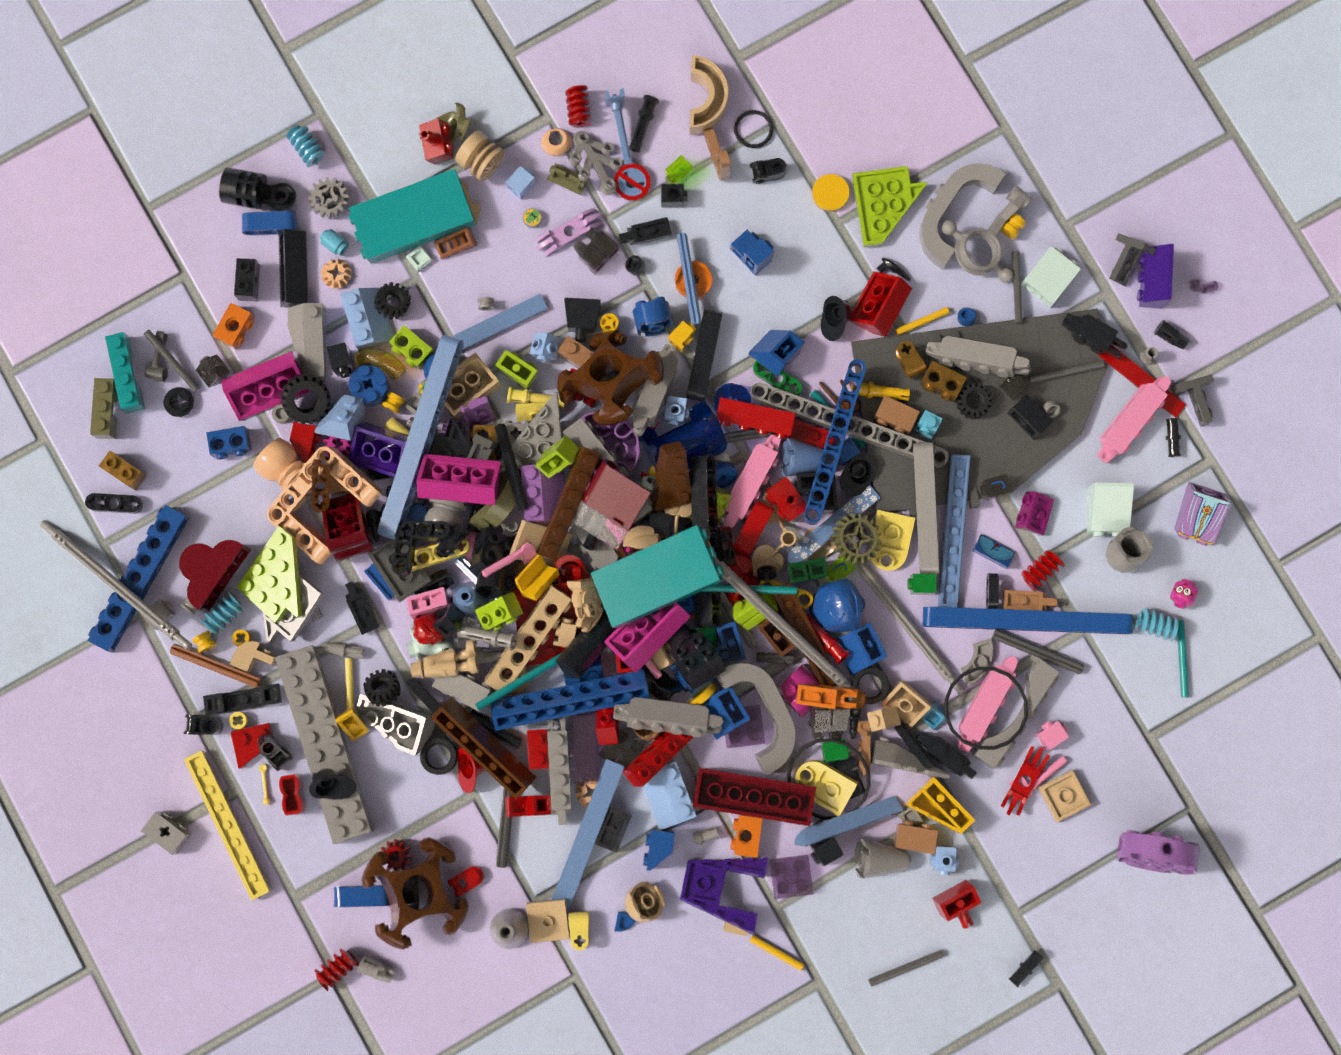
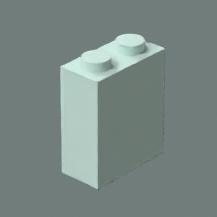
M1051 246L1027 275L1021 286L1050 308L1081 268L1078 267L1077 262L1066 258L1060 249Z

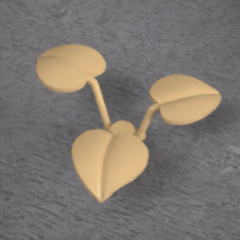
M766 492L761 502L774 508L767 523H774L778 520L783 533L780 535L781 544L775 550L770 545H761L753 552V575L756 577L757 569L763 565H772L776 568V573L779 572L784 565L785 559L783 555L777 552L784 546H792L795 542L802 540L796 538L792 531L786 530L781 518L777 514V507L774 504L771 505L766 499ZM816 528L808 529L805 532V537ZM833 538L808 558H823L832 553L837 548L836 545H830L834 541Z
M692 503L663 509L666 514L676 515L673 536L677 534L679 516L686 518L692 516ZM637 526L626 534L623 547L645 549L662 540L659 534H654L652 527Z

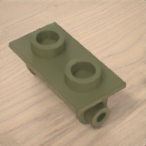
M557 163L551 166L550 174L547 180L580 196L588 180L581 181L578 173Z

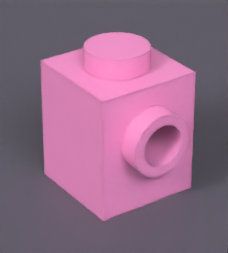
M1051 720L1041 726L1043 729L1035 734L1045 750H1051L1069 738L1066 726L1062 722H1052Z

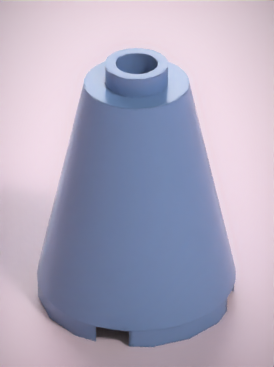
M787 438L781 450L780 460H784V466H781L782 475L789 477L796 476L798 473H816L823 449ZM827 456L824 458V461L827 464H833L835 462L834 458L831 456Z
M474 582L461 583L454 589L451 595V603L465 614L464 619L466 620L477 619L478 616L475 610L489 603V598L481 596L475 591L476 584Z

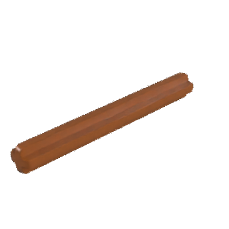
M173 644L170 649L171 655L254 688L259 687L261 683V678L193 650H186L178 644Z

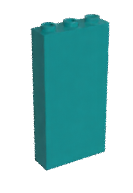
M455 169L349 207L351 214L348 215L351 224L355 225L357 230L354 232L356 240L362 244L363 248L360 249L364 260L367 259L370 264L443 238L465 227L470 228L476 225L460 178Z
M696 525L591 573L612 628H620L724 581L722 577L724 576L723 569L715 561L717 555L714 548L708 544L707 539H709V535L705 528L702 529L701 526Z

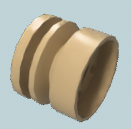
M476 131L462 144L456 154L455 162L465 170L471 168V175L476 176L477 180L483 182L498 168L504 158L505 151L498 147L496 143L489 144L490 139L481 131Z

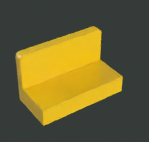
M537 554L515 578V582L522 596L537 601L560 573L558 569L547 566L542 556Z

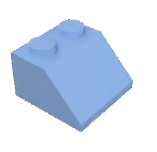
M343 395L330 404V409L326 411L327 415L322 417L315 429V433L351 441L354 427L361 424L366 415L363 398Z

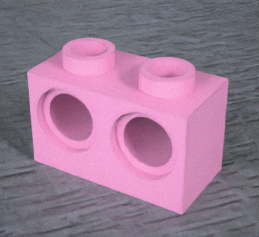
M444 587L407 597L409 613L413 620L425 614L437 616L438 611L451 603L450 596Z

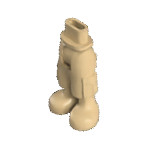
M472 639L466 642V649L456 653L454 649H449L423 658V661L418 659V662L410 664L412 677L457 676L461 671H467L472 674L479 673L478 653L475 642Z

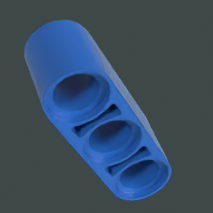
M293 211L246 212L242 214V234L277 235L283 229L297 230L296 212Z
M375 885L366 889L364 886L334 887V907L390 906L383 885Z

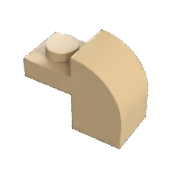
M250 641L236 649L230 665L251 673L257 659L274 666L276 665V660L273 657V652L263 649L261 652L264 644Z

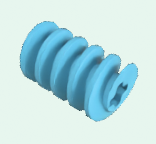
M297 125L287 132L286 138L290 140L291 145L294 146L298 155L302 157L306 166H314L325 155V151L320 150L321 145L316 144V138L311 139L313 136L312 132L306 133L309 130L307 126L301 127Z
M228 592L229 599L222 597L223 605L219 602L216 603L217 610L212 607L210 608L211 615L206 612L204 613L206 620L200 618L203 624L215 634L220 633L218 627L225 629L224 622L231 623L230 617L237 618L236 612L243 613L242 604L230 592Z
M1144 608L1139 612L1135 620L1134 630L1140 625L1141 632L1148 628L1149 635L1156 631V637L1158 638L1163 633V640L1171 636L1172 642L1178 632L1179 621L1177 618L1171 620L1169 615L1164 617L1163 613L1156 615V611L1152 610L1149 612L1148 608Z

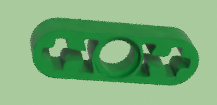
M758 361L754 363L753 373L774 388L791 393L790 387L787 385L785 388H782L786 379H788V385H797L796 389L798 392L794 391L791 394L797 396L801 394L802 384L783 371L780 374L783 377V381L777 384L772 380L774 373L771 372L769 378H767L765 371L758 372L757 365L761 366L762 364Z

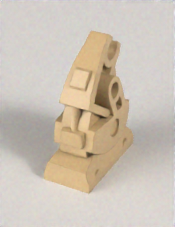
M593 578L567 581L568 588L573 591L571 601L578 617L576 626L583 628L581 629L582 632H589L596 625L603 612L601 607L602 600Z

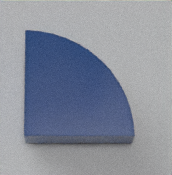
M618 911L614 931L621 932L627 930L635 923V920L628 913Z

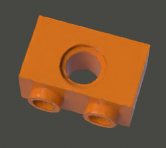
M230 303L212 336L236 350L238 346L243 344L245 340L244 335L247 330L252 328L254 316L241 307ZM238 323L239 328L231 331L232 325Z
M738 815V819L734 818L733 830H736V837L731 839L730 850H734V855L758 858L762 818ZM744 830H748L751 833V839L747 842L742 841L740 837Z

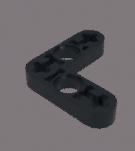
M445 521L402 522L397 533L392 562L393 572L400 577L408 576L412 570L417 540L447 541L453 536L452 526ZM429 526V533L422 535L423 528ZM444 528H446L447 531H444V532H443V535H442L440 532H438V531H443ZM408 544L409 550L406 553H401V548ZM403 564H404V565H405V568H402L401 571H400V570H399V567H402Z

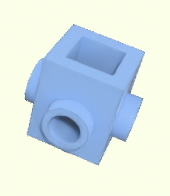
M548 332L535 333L530 355L537 357L536 360L547 363L548 360H556L561 338Z
M668 396L667 405L664 404L662 409V416H665L664 419L668 422V425L679 426V424H684L685 419H689L690 408H687L688 401L686 398Z
M936 846L935 854L930 855V866H933V870L938 871L939 875H950V871L956 872V867H959V855H956L955 847Z

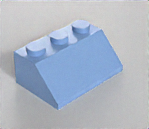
M357 288L340 293L354 343L359 352L388 344L394 337L388 315L384 318V313L379 314V309L375 308L374 300L380 288Z
M676 761L665 765L644 785L659 830L696 817Z

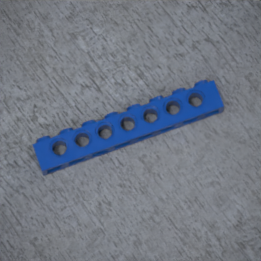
M167 505L158 511L156 522L147 530L148 536L145 541L139 544L137 548L138 553L128 563L126 574L122 575L119 579L121 583L142 600H144L190 519ZM170 523V529L167 532H163V525ZM159 539L161 544L157 549H154L153 543ZM147 556H150L151 562L145 566L143 561ZM140 573L141 580L135 583L134 576ZM116 592L110 595L108 599L109 604L106 609L100 612L98 616L99 621L89 631V639L87 640L111 653L116 649L137 612L131 604ZM120 607L122 610L121 615L116 617L114 614L115 609ZM111 624L112 630L110 633L106 634L105 627L106 625Z
M639 670L637 673L629 672L498 699L491 703V716L495 730L610 708L615 705L630 704V700L634 697L650 699L644 670Z

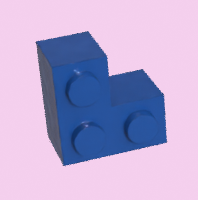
M748 229L730 245V250L755 276L772 262L774 254L773 245L768 240L759 239L754 232H750Z
M732 622L717 627L716 632L721 646L715 648V650L721 656L723 663L746 660L736 623Z

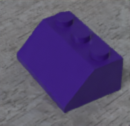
M1174 244L1152 246L1156 249L1154 256L1142 252L1138 260L1141 265V271L1138 273L1140 290L1137 292L1139 307L1162 309L1172 299Z
M367 422L356 425L354 427L349 460L355 465L395 477L408 436Z

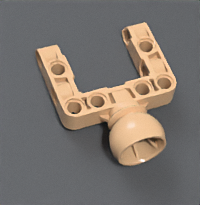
M277 438L262 450L253 464L256 472L261 477L273 482L278 481V485L282 486V493L269 507L267 517L277 528L278 526L286 528L296 537V545L313 561L322 565L331 555L324 541L325 539L309 524H305L296 516L297 510L309 497L307 495L311 492L312 463L317 459L326 460L324 455L328 451L330 459L327 462L329 463L330 475L367 507H371L383 491L335 447H320L307 463H303L301 460L297 461L296 450L288 441ZM322 466L318 469L319 476H322ZM354 477H357L359 480L357 487L353 484ZM290 495L294 497L293 504L289 502ZM278 509L282 511L281 518H278L277 516ZM306 534L310 537L309 544L305 542Z

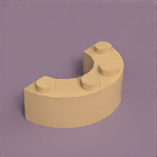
M692 55L691 81L699 83L708 92V99L702 106L690 109V135L703 133L704 130L713 128L722 119L727 107L728 84L723 72L715 63L704 57Z

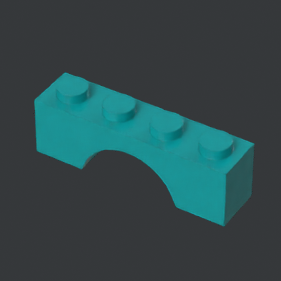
M124 332L105 336L120 409L125 413L144 410L145 405L142 391L138 386L133 370L132 357L134 354L130 337Z

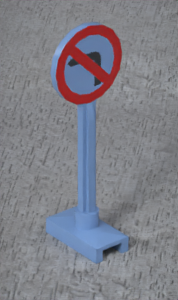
M624 88L620 89L619 95L613 94L612 97H610L609 91L605 92L606 107L611 106L612 112L615 115L625 164L615 174V190L621 198L627 201H637L648 193L651 186V178L643 166L633 164L631 160L621 111L623 110L622 103H625Z

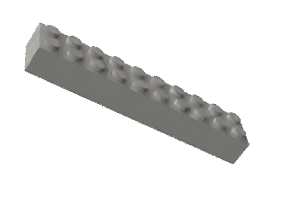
M310 645L275 657L311 775L328 768L336 771L338 775L352 778L356 783V791L346 799H319L333 844L373 832L374 828L343 730L335 720L338 714L316 646Z

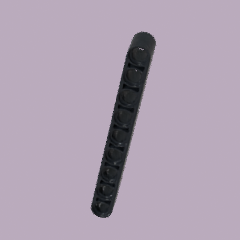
M712 454L694 455L690 460L692 527L698 525L702 529H706L709 535L707 540L714 548L717 555L716 558L719 560L716 459ZM701 591L695 594V620L698 627H719L721 623L720 592Z

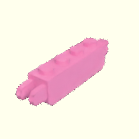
M1158 377L1153 383L1142 384L1101 435L1100 443L1103 446L1097 454L1100 460L1108 463L1117 454H1124L1128 451L1131 441L1139 437L1142 433V427L1153 419V413L1165 404L1164 399L1168 396L1165 391L1171 384L1170 377Z
M771 434L764 444L755 446L730 493L732 496L724 512L727 516L723 526H731L732 530L738 520L742 522L743 518H748L752 511L749 508L752 501L756 502L761 494L758 491L761 485H766L770 478V475H768L770 468L774 469L779 461L776 457L781 441L780 438Z
M1010 656L1004 659L1005 661H1003L1002 665L994 666L1015 678L1016 674L1013 672L1018 660ZM995 671L988 672L958 726V731L964 740L973 744L980 742V740L984 741L989 732L986 730L988 725L994 723L998 716L996 713L998 707L1004 705L1007 700L1005 695L1008 689L1011 691L1015 685L1007 676ZM959 740L956 748L964 753H968L972 747Z

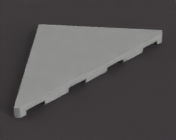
M558 392L552 395L511 445L518 470H521V466L535 465L543 452L562 438ZM501 457L499 460L501 461L500 472H505L506 468L503 457Z

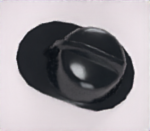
M830 296L824 302L821 332L829 341L838 340L843 335L845 324L851 319L852 312L847 300H841L837 296Z
M861 453L847 463L840 476V486L844 493L849 496H857L865 491L877 474L878 466L874 457Z
M646 665L642 667L645 676L650 680V693L659 700L670 702L675 693L682 691L681 684L672 679L665 671L661 670L662 676L656 679Z
M328 768L313 773L312 783L309 786L310 795L319 799L342 800L350 797L356 791V783L352 778L338 775L336 771Z

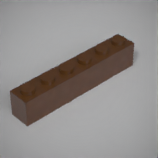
M452 696L431 717L438 726L515 799L535 780L536 776Z

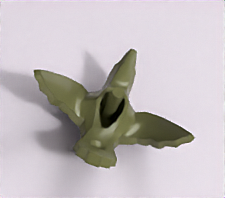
M457 102L455 103L456 112L451 111L436 118L448 123L451 128L450 140L452 144L455 143L461 134L460 140L463 141L471 121L470 119H465L466 108L463 104Z

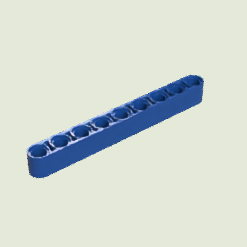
M860 359L852 360L848 366L804 512V520L809 525L819 523L866 370L865 363ZM858 366L862 372L854 373L851 368ZM853 384L856 386V390L853 392L848 391L846 386ZM848 402L851 408L844 410L840 404ZM842 420L845 422V427L839 428L835 425V422ZM837 438L840 444L833 446L830 444V439ZM827 456H831L834 458L835 462L833 464H827L825 463L824 458ZM825 474L829 477V481L822 483L818 477ZM819 492L823 495L824 499L816 501L813 498V494ZM815 511L818 514V518L812 520L808 517L807 513Z

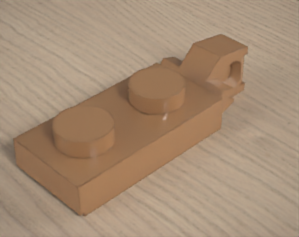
M1003 590V609L1047 611V607L1057 606V598H1047V593Z
M859 721L857 731L863 737V740H859V752H863V758L870 771L869 721ZM859 760V771H863V776H866V769L861 760Z

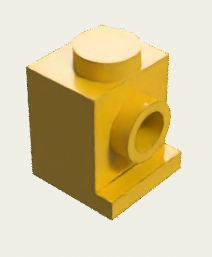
M682 321L668 336V342L675 346L680 353H683L684 345L688 346L693 341V335L697 329L688 322L686 324Z

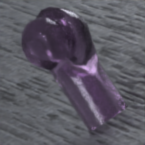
M1199 279L1189 281V288L1192 292L1206 294L1218 289L1216 281L1206 284H1200Z

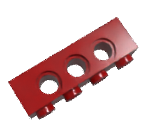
M670 732L661 733L622 773L634 787H643L693 736L685 734L675 735Z

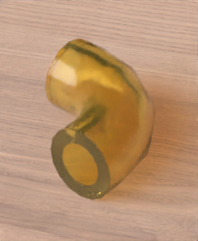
M365 348L355 352V362L359 367L361 365L376 366L384 371L392 380L398 379L406 371V366L398 358L384 350Z

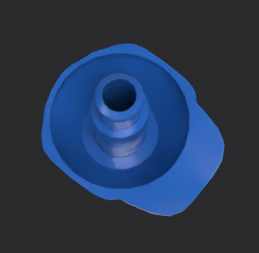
M848 578L837 579L825 583L818 588L817 592L812 596L813 602L809 607L811 617L824 630L842 633L856 629L861 621L865 600L861 597L852 581Z

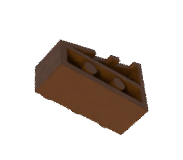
M679 441L661 445L656 466V477L653 480L654 487L652 496H650V501L653 503L652 507L655 511L691 503V487L686 450Z

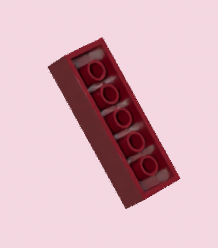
M699 768L693 807L811 826L816 787Z

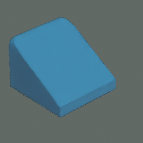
M933 701L931 703L932 707L920 719L933 730H936L946 718L944 708L936 701Z

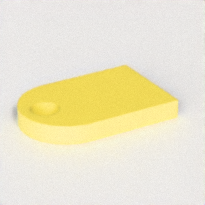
M877 510L874 526H879L876 532H881L882 535L877 538L882 540V543L877 544L881 548L880 551H875L877 556L871 557V562L876 567L891 571L903 565L907 558L915 518ZM885 555L891 558V563L888 566L881 564V558Z
M809 760L803 763L795 776L796 784L816 787L814 802L837 816L842 814L859 783L820 760ZM808 770L811 773V779H805L802 776V771Z

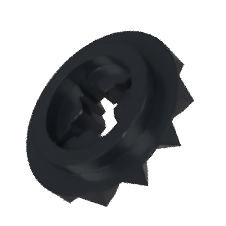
M175 387L166 393L163 403L165 410L170 415L182 418V416L189 415V412L194 408L195 400L188 389ZM179 397L182 401H187L182 403L180 408L178 405L172 404L177 402Z

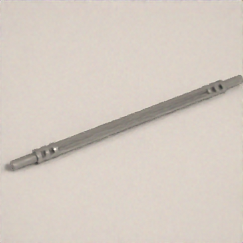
M46 520L41 522L40 526L51 535L54 541L157 626L171 640L177 641L186 650L192 647V644L180 634L178 629L121 583L61 530H56Z
M844 542L845 546L850 550L849 544ZM857 562L853 565L933 664L934 668L937 669L938 673L944 680L952 684L956 680L953 676L954 673L865 563L859 565ZM959 682L953 687L958 694L964 691Z
M715 557L717 565L720 564L723 569L724 576L722 577L838 686L854 688L835 666L733 570Z

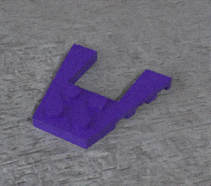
M764 857L763 859L744 858L715 861L713 859L688 860L680 900L754 935L758 913L719 906L726 871L765 878L769 857Z

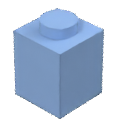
M520 166L506 181L507 189L522 199L536 184L534 173L530 169H524Z

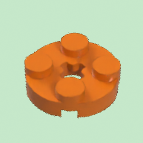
M692 261L693 274L697 276V281H699L695 283L697 298L701 299L711 289L712 275L704 263ZM681 265L675 274L676 290L687 298Z

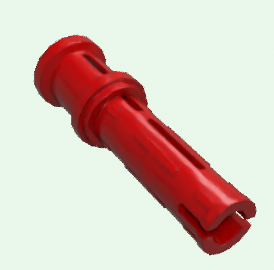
M807 613L806 616L820 643L824 646L825 652H829L835 658L836 663L841 664L849 656L850 652L845 650L838 643V639L832 638Z

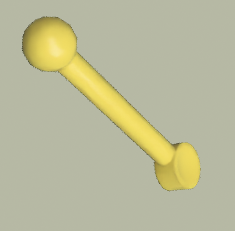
M261 764L259 770L262 772L263 804L269 805L271 800L268 798L267 766Z

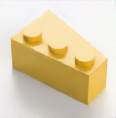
M930 777L903 804L958 834H962L975 821L934 777Z

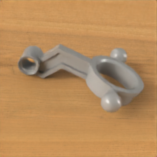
M1018 186L1008 194L1006 199L1010 203L997 215L988 230L978 228L968 230L962 234L957 230V225L954 221L947 220L943 223V233L945 235H952L957 239L955 256L959 265L966 272L981 276L994 270L999 274L1001 282L1009 283L1013 280V271L1009 268H1002L999 265L1002 248L996 235L1004 223L1018 209L1022 211L1032 199ZM978 236L988 242L992 250V259L989 265L980 266L970 259L966 250V243L969 237Z

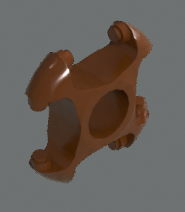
M620 330L605 331L593 335L588 344L595 351L591 357L574 373L567 369L558 373L557 391L560 401L565 404H571L574 394L579 393L600 401L604 405L601 410L593 414L594 421L600 425H612L629 420L633 409L628 405L624 406V403L648 378L655 386L663 381L664 364L659 352L650 351L647 358L639 359L619 351L616 347L625 344L628 339ZM613 371H621L614 379L607 382H599L606 374Z
M431 837L420 841L421 849L429 854L428 858L419 865L403 871H388L383 867L389 859L386 851H380L374 854L363 872L361 881L365 889L374 886L376 878L380 880L385 889L391 910V927L389 928L385 923L375 925V933L382 941L394 948L404 950L412 946L410 937L401 933L405 926L427 915H442L447 919L443 925L444 934L451 935L458 931L468 913L470 905L466 897L456 900L457 903L454 904L456 909H453L441 883L440 858L442 857V861H446V864L455 862V852L446 844ZM411 876L420 878L428 889L427 902L419 910L410 908L405 903L402 895L404 883Z

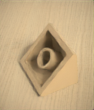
M903 680L899 681L881 702L884 708L896 706L900 722L903 721L909 729L932 707L927 700Z

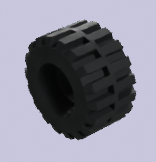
M302 374V376L296 375L292 380L290 378L288 383L283 386V392H281V403L287 416L301 424H314L313 422L316 420L319 422L322 416L325 417L327 415L326 411L330 409L331 397L325 383L311 374L310 376L307 374ZM311 389L316 393L317 401L313 407L301 409L296 406L294 398L300 390Z

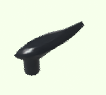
M882 258L883 262L876 268L880 273L889 268L900 277L908 281L911 280L906 272L888 258Z

